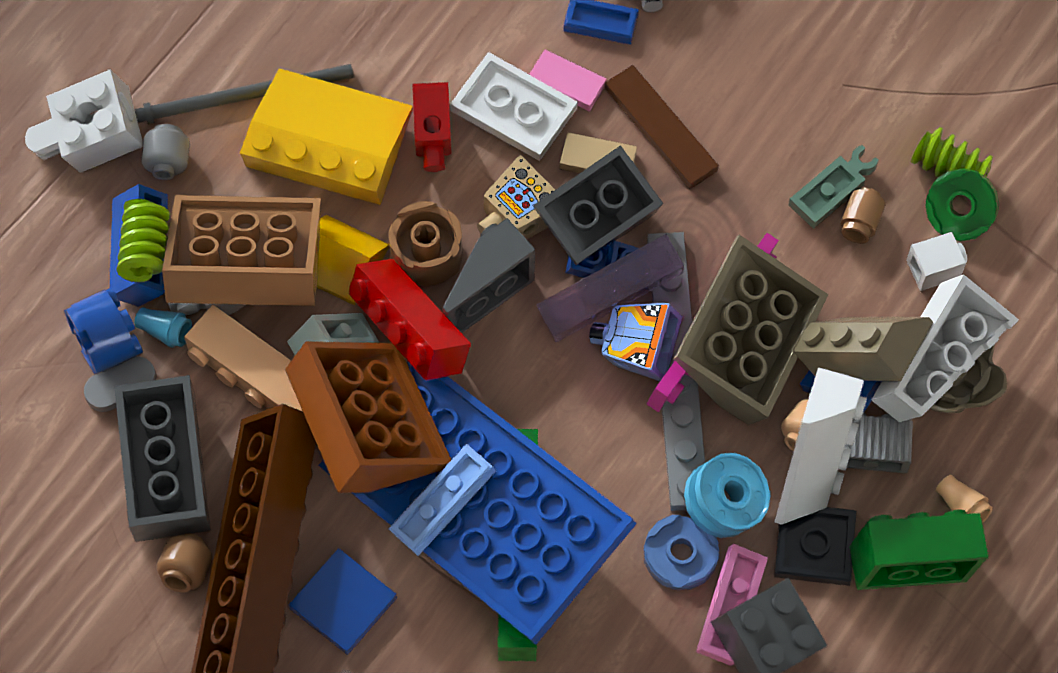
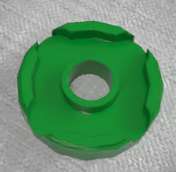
M962 168L948 171L934 181L927 195L925 207L927 218L937 232L941 235L952 232L956 241L975 239L990 229L997 218L999 200L996 189L987 177L978 171ZM957 195H964L971 201V210L968 214H958L954 210L953 200Z

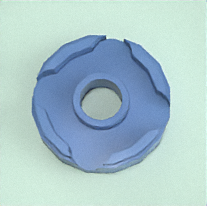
M671 515L658 521L648 532L643 548L644 563L650 575L661 585L675 590L693 589L704 584L714 573L719 560V544L716 536L705 533L693 522L692 518L681 515ZM676 544H685L690 547L692 555L686 560H678L671 554V548Z

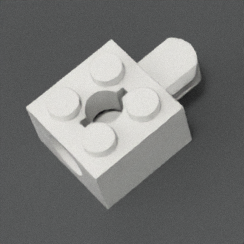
M107 70L48 95L47 100L52 118L30 127L25 135L27 147L41 159L45 160L61 153V157L80 173L143 147L129 87L112 70Z

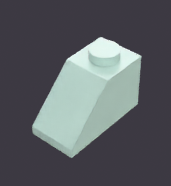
M363 313L312 315L287 341L294 355L297 354L306 341L379 343Z

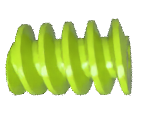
M939 127L932 134L929 131L926 132L911 158V163L913 164L918 163L924 158L922 168L925 171H929L936 165L935 176L937 178L948 171L962 168L978 171L987 177L991 169L993 156L989 155L982 162L979 161V148H976L968 155L966 153L968 142L964 141L957 148L954 147L955 135L951 134L947 139L942 140L943 128Z
M131 199L125 201L123 206L122 236L119 242V262L116 270L118 275L125 280L144 282L151 279L152 275L162 272L166 251L164 247L167 244L165 234L169 230L167 221L170 218V212L164 206L151 201Z

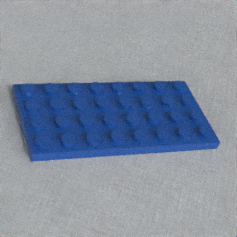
M407 361L406 363L451 460L467 444L496 470L489 480L424 549L423 553L536 645L637 523L628 514L451 378L446 376L424 380ZM323 459L318 466L330 475ZM441 471L376 491L352 494L391 526Z

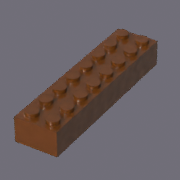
M280 404L241 419L191 673H273L278 663V645L281 630L286 622L285 607L288 593L293 584L291 575L294 559L299 550L300 543L298 537L301 521L306 513L305 499L307 488L313 475L311 467L314 451L317 447L303 411L286 404Z

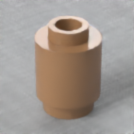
M862 188L852 192L841 220V233L849 241L864 244L875 235L886 206L879 192L871 188Z

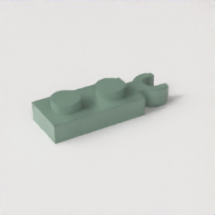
M863 145L858 146L852 152L849 162L839 156L789 199L788 205L814 229L846 202L853 191L860 190L864 186L866 179L863 176L872 174L876 170L879 160L875 157L869 163L861 162L859 158L864 155L865 147Z

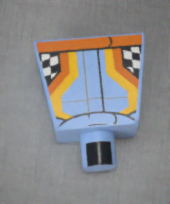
M669 303L617 305L612 310L609 324L594 322L590 328L589 337L592 344L603 345L602 355L613 365L661 381L669 369L683 316Z

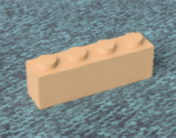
M212 304L184 336L188 348V356L198 365L204 367L207 364L217 371L215 373L216 376L225 385L231 388L234 385L245 392L244 396L247 400L258 408L265 406L270 409L280 404H286L302 411L285 371L291 360Z

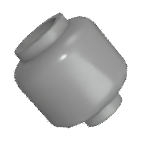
M160 124L155 126L154 129L146 133L143 139L141 157L143 167L151 172L155 178L161 180H170L175 175L183 173L188 166L190 141L182 130L175 125Z

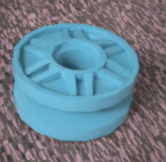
M737 453L719 454L694 469L686 481L684 491L686 509L693 522L705 533L719 538L734 537L761 522L769 509L771 496L768 480L760 467L748 457ZM724 490L729 494L730 500L727 499Z

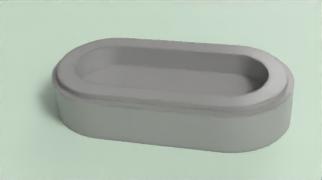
M134 357L105 372L95 374L85 384L84 395L86 401L96 411H111L117 408L114 386L156 380L155 369L146 358Z

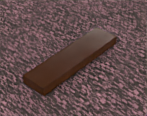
M631 65L605 82V90L689 189H692L718 171L719 165L634 65Z

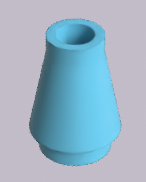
M145 307L139 309L134 322L136 328L147 332L171 348L184 346L186 344L184 336L192 328V321L186 318L184 313L151 310Z

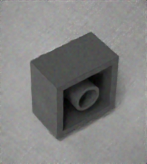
M789 577L711 621L739 673H782L828 646Z

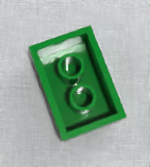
M952 510L946 512L943 516H930L927 512L910 514L906 518L893 519L891 515L874 516L867 521L849 546L857 590L967 582L989 557L981 514H967L965 510Z

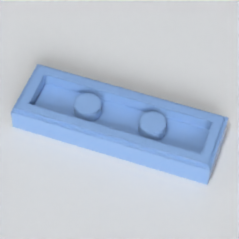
M466 444L391 525L389 530L419 556L496 472L495 468Z

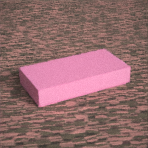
M547 50L543 51L529 74L578 102L577 106L589 112L603 91L606 78Z

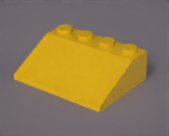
M279 68L250 122L240 155L245 166L248 168L381 205L413 111V106Z

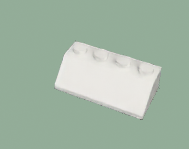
M818 367L801 422L775 523L784 524L827 508L831 493L839 494L844 473L837 471L838 469L846 471L852 450L845 447V444L853 446L859 424L852 422V419L861 420L867 398L859 396L864 380Z

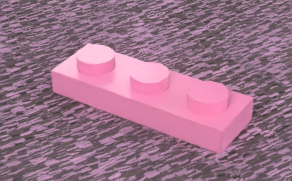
M736 544L728 547L696 650L697 653L730 666L734 665L711 621L757 595L768 557Z

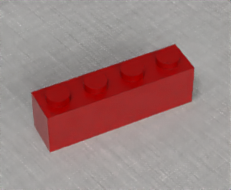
M394 259L356 264L348 294L424 380L462 374L471 343Z

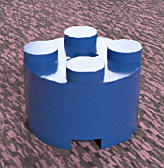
M112 287L76 302L70 308L64 310L71 332L76 335L82 348L81 352L94 374L101 371L105 372L143 353L134 333L130 335L129 333L135 329L132 319L126 309L118 310L121 304Z

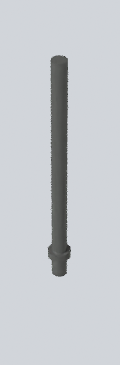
M351 64L301 74L326 82L354 78ZM272 80L152 106L150 102L144 103V107L134 109L137 122L147 121V124L155 123L154 119L263 97Z

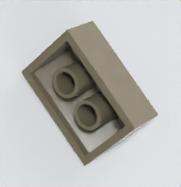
M845 317L811 322L803 331L802 337L793 352L815 377L819 367L864 381H901L933 321L930 317Z

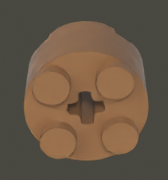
M430 201L416 202L404 207L397 214V218L389 229L391 259H394L418 286L436 285L456 275L463 256L462 229L456 215L449 209L447 211L438 207L437 203Z

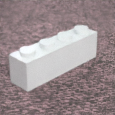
M964 274L940 283L921 317H930L933 323L901 381H882L871 399L898 422L923 416L953 386V382L962 373L967 372L975 364L974 361L985 350L990 349L999 340V337L1019 320Z

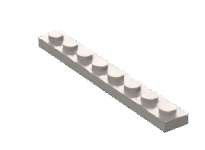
M684 232L648 234L647 236L652 303H669L683 316L669 368L674 363V357L692 324ZM685 375L680 382L685 388L672 405L666 401L662 407L670 511L687 510L684 499L686 481L694 469L705 463L698 384L688 375Z

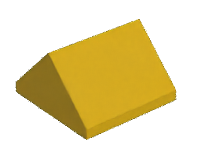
M325 215L321 217L317 288L352 305H356V302L348 294L356 264L382 260L390 248L389 244L331 216Z

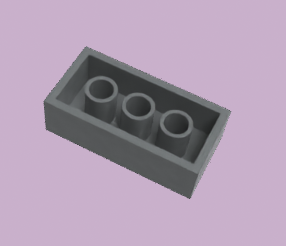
M190 375L114 386L128 523L135 542L211 531L195 392Z

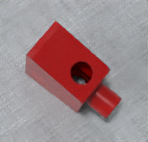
M448 82L412 84L416 156L423 157L425 171H443L445 169V156L452 154Z

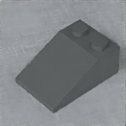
M620 145L534 204L533 207L575 265H578L649 219L664 203Z
M508 218L498 225L496 223L491 224L481 233L443 306L444 315L461 333L535 280V248Z

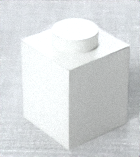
M950 232L912 244L906 261L920 291L961 276L967 263V254L964 246L961 243H957L953 233Z

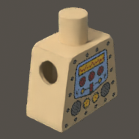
M521 155L516 158L485 193L484 211L488 216L477 224L480 233L491 224L496 223L498 225L507 218L526 239L548 228L533 206L555 191V189Z

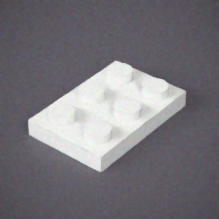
M488 52L450 103V111L540 161L577 110L578 102Z

